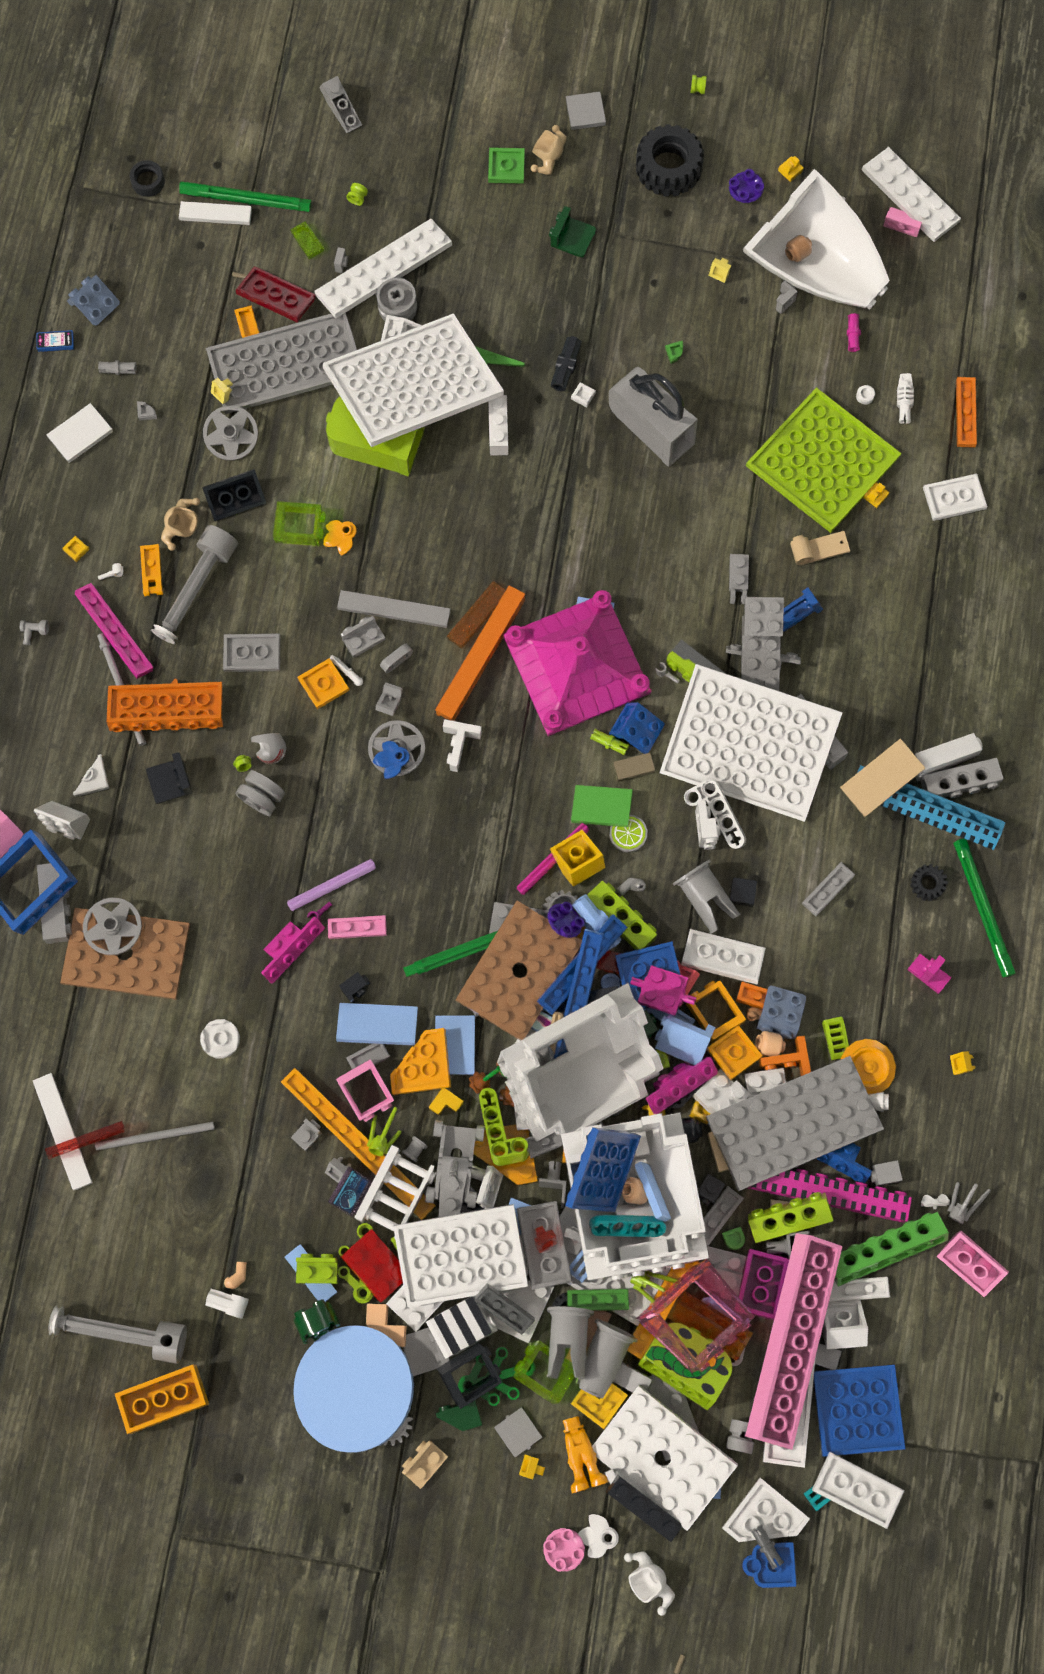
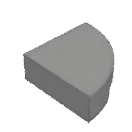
M137 401L139 421L157 419L156 412L150 405Z

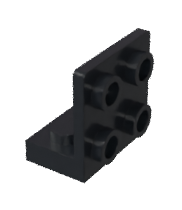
M179 752L172 754L173 761L146 769L156 804L193 793L183 758Z

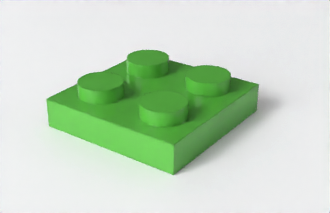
M489 148L488 183H524L525 148Z

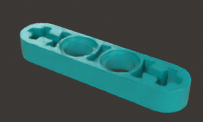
M596 1215L589 1221V1227L595 1236L659 1237L666 1231L664 1221L656 1219L655 1216ZM623 1223L621 1228H613L615 1224ZM642 1223L639 1229H632L635 1224Z

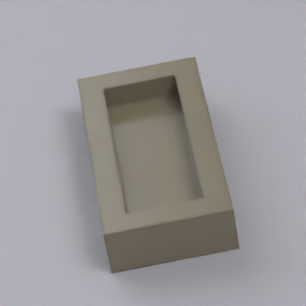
M650 753L613 762L618 782L655 772Z

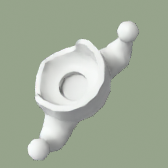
M645 1552L626 1553L624 1556L626 1562H631L632 1560L639 1562V1567L629 1575V1583L633 1592L644 1603H648L658 1596L663 1598V1604L658 1608L657 1612L661 1616L665 1615L666 1609L675 1598V1594L666 1584L664 1571L659 1566L653 1564Z

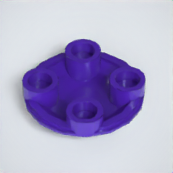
M752 169L736 174L729 181L731 196L736 201L742 203L756 201L764 191L762 178Z
M569 902L555 904L548 911L547 916L550 926L557 934L563 937H576L585 924L584 920L579 917Z

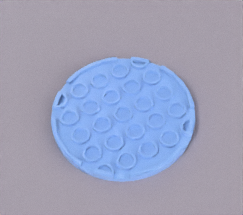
M365 1326L340 1327L321 1336L304 1354L294 1381L296 1411L307 1432L324 1446L349 1453L367 1451L388 1441L407 1418L414 1393L413 1374L403 1350L386 1334Z

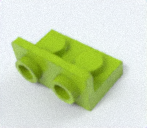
M301 1254V1257H296L297 1284H337L338 1259L333 1258V1254H321V1258H313V1254Z

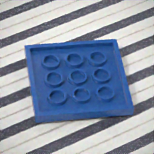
M592 1127L587 1137L588 1141L585 1150L581 1154V1161L578 1170L575 1172L574 1182L567 1195L565 1206L571 1209L615 1212L641 1135L632 1132Z
M895 1365L814 1372L813 1381L822 1456H828L829 1452L835 1455L905 1449Z

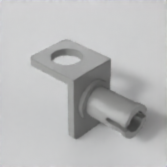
M554 1161L549 1162L548 1179L540 1178L539 1187L563 1189L561 1208H564L566 1181L560 1180L562 1164L556 1162V1169L554 1170Z
M794 1232L786 1234L784 1241L766 1242L767 1248L775 1247V1249H767V1253H786L788 1259H790V1237H795L796 1233L809 1235L810 1232Z

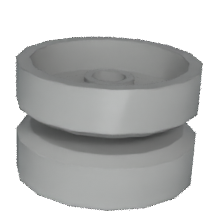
M396 277L384 281L379 286L376 296L379 314L382 319L386 321L387 315L411 321L417 311L416 293L413 285L403 278Z
M251 770L245 777L248 785H240L235 793L243 802L256 811L271 816L276 809L273 802H280L285 792L269 778Z

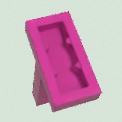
M919 954L907 969L938 994L951 979L949 975L940 969L941 965L945 962V959L940 955L936 960L932 957L929 961L922 954Z

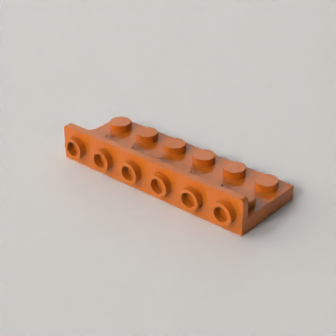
M222 682L108 686L106 722L109 731L122 732L132 730L139 732L141 730L159 731L161 729L179 730L186 728L195 730L198 728L216 729L223 727Z

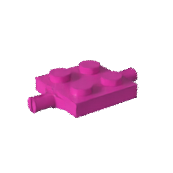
M654 966L650 967L648 975L644 980L632 977L630 985L641 987V994L638 999L639 1004L676 1016L678 1008L683 1002L694 1005L697 998L686 994L685 989L689 981L688 977Z

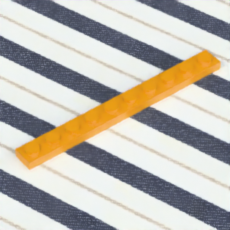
M294 1068L281 1083L364 1165L377 1175L385 1156L372 1154L367 1146L369 1140ZM395 1165L392 1166L390 1170L392 1176L416 1187ZM384 1183L406 1206L410 1207L415 1197L414 1195L390 1183ZM424 1194L413 1212L421 1220L436 1207L433 1203L425 1202L426 1196Z

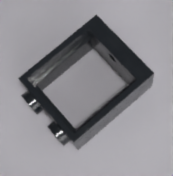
M480 1343L475 1344L437 1368L454 1403L460 1409L503 1383L499 1377L502 1374L496 1363L493 1364L490 1359L493 1357L487 1346L483 1347ZM480 1355L490 1375L461 1393L451 1373Z

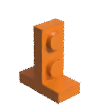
M799 1036L795 1039L797 1053L760 1058V1069L765 1068V1071L775 1070L777 1066L783 1065L785 1068L796 1067V1064L799 1063L801 1076L810 1073L811 1069L805 1036Z

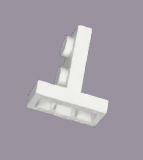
M444 719L443 732L455 734L451 741V746H454L453 752L448 754L447 764H450V771L458 772L465 737L481 739L482 727Z

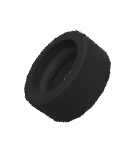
M149 160L140 161L130 171L131 184L137 194L150 197L158 194L163 189L165 179L162 168L157 163ZM144 172H154L158 177L153 184L147 186L137 182L139 175Z

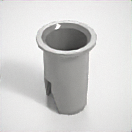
M707 860L675 881L673 885L677 884V886L682 888L709 929V933L712 934L718 930V927L707 901L713 898L715 903L732 919L741 914L737 911L710 870L709 863L711 861Z
M548 1307L547 1312L552 1315L547 1377L558 1378L565 1357V1348H571L570 1355L575 1378H580V1380H585L588 1319L594 1315V1311L576 1307Z
M596 1319L597 1330L586 1352L585 1380L577 1378L575 1383L580 1384L579 1388L585 1392L603 1399L616 1377L630 1344L633 1342L637 1343L638 1338L610 1323Z

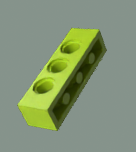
M602 880L587 896L597 909L602 910L608 918L612 914L617 917L620 912L626 913L628 918L620 921L628 928L621 936L635 950L647 948L657 938L656 929L650 923L646 924L642 920L643 916L637 910L633 911L628 906L629 902L623 896L619 897L615 893V888L610 883L606 884ZM611 899L614 901V905L606 906L604 900ZM639 926L642 931L635 934L631 931V928Z
M816 1192L809 1195L808 1198H795L787 1204L777 1203L766 1210H753L751 1214H748V1222L755 1243L833 1222V1214L826 1193ZM807 1207L815 1209L811 1214L804 1212ZM787 1213H793L795 1214V1217L793 1219H787L785 1218V1215ZM768 1218L776 1220L772 1225L767 1224L765 1221Z

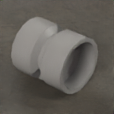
M731 1420L729 1431L732 1435L728 1437L727 1449L752 1454L754 1442L752 1438L745 1436L748 1422Z

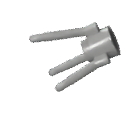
M957 1182L951 1204L947 1210L950 1212L948 1217L960 1224H963L964 1221L967 1222L970 1215L991 1192L990 1189H987L968 1211L966 1207L975 1193L978 1184H974L962 1205L957 1203L955 1206L960 1186L959 1182Z

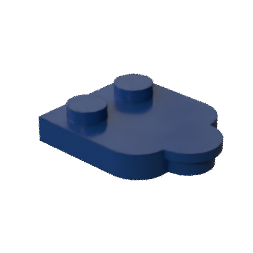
M793 1542L775 1543L774 1547L784 1561L779 1566L776 1559L773 1558L777 1564L775 1569L771 1568L765 1554L760 1552L759 1548L761 1547L759 1544L754 1547L752 1555L744 1559V1572L748 1576L754 1577V1581L758 1586L762 1588L796 1587Z

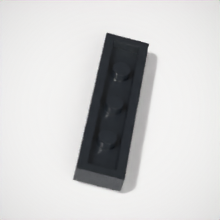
M619 1475L615 1477L606 1490L607 1494L668 1541L672 1542L682 1528L679 1521Z

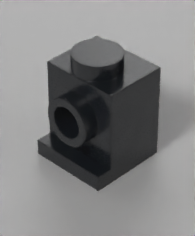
M357 972L340 984L339 987L350 1003H355L354 998L362 997L367 992L366 989L371 983L365 975L361 976Z

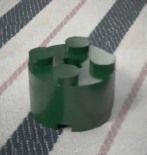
M324 1299L315 1302L313 1307L308 1310L304 1308L294 1313L295 1318L293 1321L304 1344L309 1343L307 1339L312 1338L313 1341H316L321 1336L334 1330L333 1327L337 1326L339 1328L341 1326L331 1303L325 1302Z

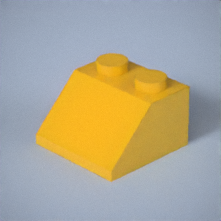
M583 830L550 848L561 872L573 887L605 868L603 854Z

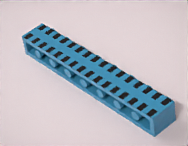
M860 765L858 772L861 771L864 768V766ZM910 784L904 785L881 804V806L992 850L995 849L1005 825L1004 821Z

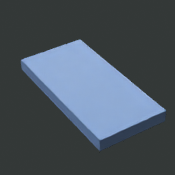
M340 1003L336 1041L415 1045L418 1007Z

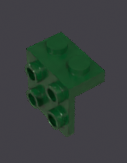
M564 206L562 212L559 211L557 214L555 227L552 226L549 232L551 247L583 258L595 235L596 228L571 218V208Z

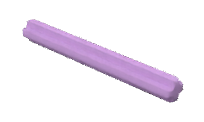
M370 859L288 900L287 904L290 910L294 911L375 870L376 866L373 860Z

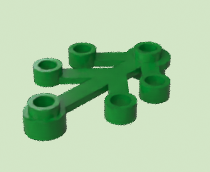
M499 1347L496 1350V1357L492 1363H496L500 1367L502 1361L508 1356L507 1349ZM499 1350H505L506 1355L504 1357H499ZM480 1355L476 1357L477 1362L470 1375H465L459 1380L458 1388L461 1393L467 1390L464 1386L467 1381H470L473 1386L490 1375L487 1372L486 1376L477 1378L484 1366V1363L478 1361ZM525 1359L519 1366L501 1371L502 1374L499 1377L503 1380L519 1374L530 1376L535 1371V1364L532 1360ZM526 1363L531 1365V1370L528 1372L523 1369ZM504 1383L495 1387L497 1390L508 1395L511 1400H516L520 1395L517 1388H511ZM511 1390L517 1391L515 1398L510 1397L509 1393ZM487 1392L481 1396L491 1406H496L500 1402V1397L495 1393L490 1394ZM496 1396L498 1398L497 1403L492 1404L490 1397Z

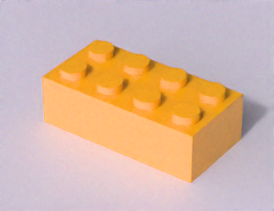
M194 1364L115 1393L127 1434L138 1432L209 1405L197 1365Z

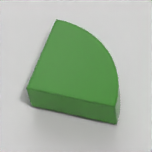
M683 341L665 346L671 364L681 357Z

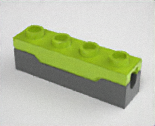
M682 639L667 656L666 662L669 668L680 672L682 677L689 683L696 664L724 673Z

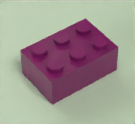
M749 1249L734 1310L774 1321L789 1259Z

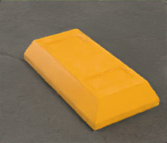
M252 305L234 310L242 338L259 334Z

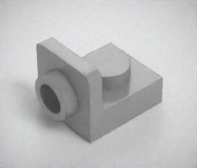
M786 281L782 282L780 290L782 294L776 300V310L780 314L796 301L797 296L796 288Z
M305 1119L303 1121L304 1124L291 1137L305 1151L322 1135L319 1131L321 1126L313 1119L310 1122Z

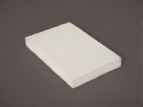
M90 403L49 432L47 437L70 463L112 433L113 430Z
M977 474L932 483L923 487L933 521L987 508Z

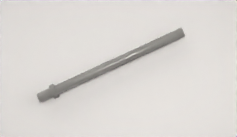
M101 633L97 635L100 642L99 647L105 655L115 684L124 685L110 650L111 644L107 642L105 635ZM142 730L139 732L134 731L139 746L145 745L146 741Z

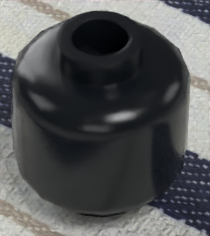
M695 1117L681 1118L688 1143L698 1142L699 1138L703 1136L701 1122L697 1121Z

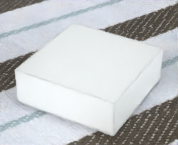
M580 382L572 394L571 400L587 408L596 394V390Z

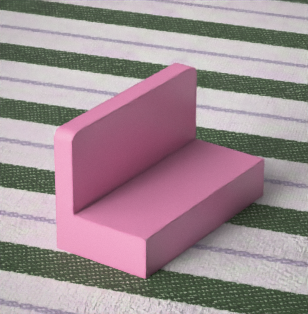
M891 207L886 215L883 226L917 237L922 222L911 219L904 211Z

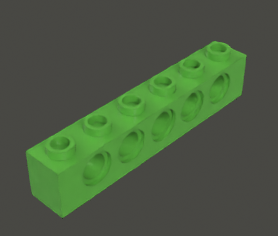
M938 1212L933 1214L927 1213L917 1221H908L902 1227L889 1229L878 1237H870L862 1244H853L847 1250L841 1252L834 1280L839 1287L948 1241V1230ZM926 1230L928 1233L920 1234L919 1231ZM908 1238L910 1241L902 1242L900 1239ZM888 1245L892 1248L889 1250H885L882 1247ZM871 1253L873 1254V1256L867 1258L864 1256V1254ZM847 1261L855 1262L853 1265H846L845 1263Z

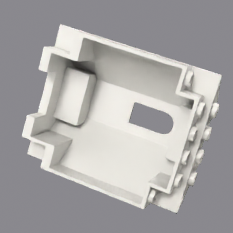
M629 983L500 1052L497 1063L502 1074L508 1079L505 1083L510 1090L509 1094L519 1110L517 1111L519 1118L522 1122L525 1121L536 1142L554 1132L557 1135L581 1131V1128L593 1126L648 1096L644 1083L660 1075L659 1071L663 1070L659 1054L649 1045L643 1027L648 1022L643 1007L633 998ZM563 1039L568 1052L540 1066L536 1053Z
M662 1113L641 1117V1120L603 1127L601 1124L583 1127L581 1131L561 1134L571 1187L592 1127L632 1132L641 1135L627 1179L630 1177L639 1178L635 1164L640 1161L649 1164L671 1216L670 1220L664 1221L666 1231L663 1235L637 1240L632 1237L595 1236L589 1227L590 1219L596 1215H615V1213L575 1209L588 1280L611 1277L612 1281L621 1280L627 1274L637 1277L645 1275L644 1271L652 1270L653 1273L664 1272L665 1267H673V1270L685 1268L684 1264L709 1258L704 1235L706 1232L687 1135L684 1134L680 1113L662 1116ZM622 1194L620 1196L617 1206L624 1205L623 1202L625 1200L623 1199Z

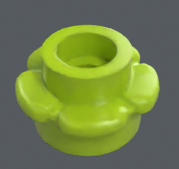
M246 755L238 756L233 763L239 772H245L252 766L251 758Z

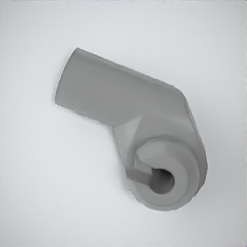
M628 878L616 890L623 896L629 890H645L646 884L641 879Z

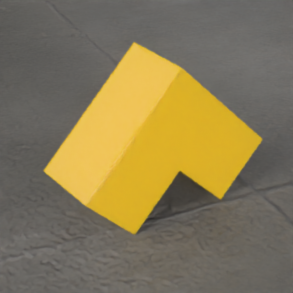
M443 1088L430 1104L429 1109L440 1115L444 1108L448 1106L457 1113L464 1102L446 1088Z

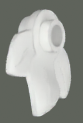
M591 1514L589 1515L590 1527L582 1529L578 1535L582 1538L583 1543L589 1546L588 1557L599 1558L605 1554L607 1549L617 1545L619 1537L616 1530L609 1527L604 1517ZM606 1534L612 1535L610 1542L604 1540Z

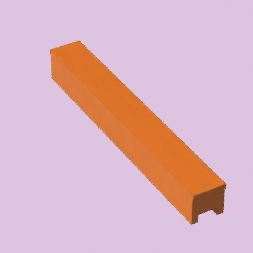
M508 586L436 707V715L450 721H455L504 638L503 634L507 633V630L524 604L525 593Z

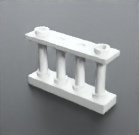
M391 1145L354 1218L362 1223L365 1219H371L394 1231L393 1226L398 1224L373 1212L371 1208L374 1201L378 1202L379 1200L406 1214L401 1224L408 1223L428 1183L432 1184L437 1175L434 1172L435 1167L431 1165L427 1171L402 1158L399 1154V1148ZM399 1165L423 1177L424 1180L419 1189L392 1176L390 1172L392 1166ZM383 1183H390L414 1195L415 1197L410 1207L383 1194V1191L380 1190Z

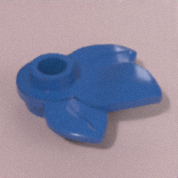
M386 741L382 743L383 751L376 754L373 763L385 768L384 778L390 779L397 776L402 766L409 762L410 754L407 749L399 747L396 742ZM402 753V758L398 759L397 756Z

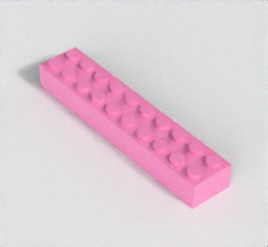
M797 1233L795 1235L745 1434L746 1437L793 1450L840 1259L841 1245L811 1235Z

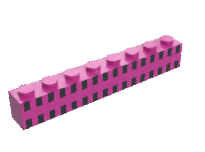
M796 1169V1172L785 1171L748 1187V1189L793 1199L808 1198L809 1195L816 1192L826 1193L830 1207L902 1223L908 1221L912 1197H907L905 1192L895 1191V1193H889L883 1187L871 1189L867 1188V1184L855 1182V1185L847 1183L848 1180L842 1178L830 1180L827 1179V1175L816 1173V1176L808 1175V1171Z

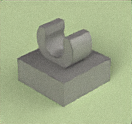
M343 1157L333 1158L325 1171L338 1184L345 1180L351 1167L350 1163L347 1166L341 1163Z

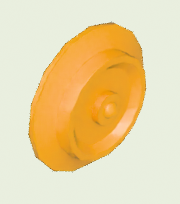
M863 1039L855 1041L845 1049L841 1059L851 1056L868 1094L881 1093L890 1086L895 1077L896 1064L887 1046L877 1040Z

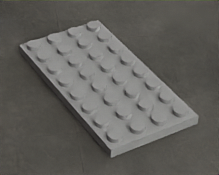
M346 313L337 318L332 314L206 348L214 378H219L221 381L229 379L233 383L230 386L232 392L229 394V401L222 405L237 406L243 409L333 385L323 369V363L357 350ZM228 410L224 412L225 414H229L236 411Z
M851 1056L706 1116L738 1191L884 1129Z

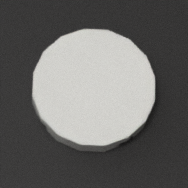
M216 1019L206 1025L201 1033L200 1042L203 1050L209 1056L216 1059H224L231 1056L237 1050L240 1044V1035L238 1029L231 1022L225 1019Z

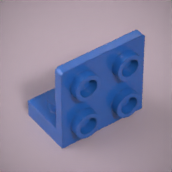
M627 703L609 735H613L615 738H624L640 752L646 754L649 753L665 723L640 703Z

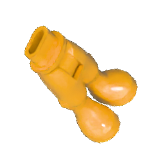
M579 1416L563 1420L568 1464L574 1472L571 1492L576 1493L589 1489V1484L583 1471V1464L587 1467L592 1488L609 1483L607 1476L600 1473L597 1468L596 1453L593 1451L588 1435L583 1429L584 1425L580 1423Z

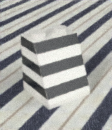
M475 1296L467 1298L426 1322L445 1359L461 1353L498 1331L495 1318L489 1315L484 1307L474 1301Z

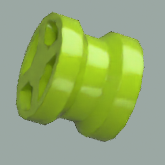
M692 75L691 93L700 92V94H705L706 76L697 77Z
M353 183L350 187L351 192H348L346 197L352 204L360 206L363 204L368 190L359 183Z

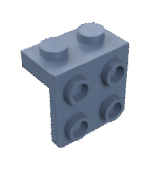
M95 275L91 278L89 276L81 282L83 286L80 289H73L68 294L70 298L67 302L70 306L75 305L93 325H98L120 302L99 277Z
M769 986L757 1029L762 1032L779 1033L784 1039L795 1040L806 996L775 986Z

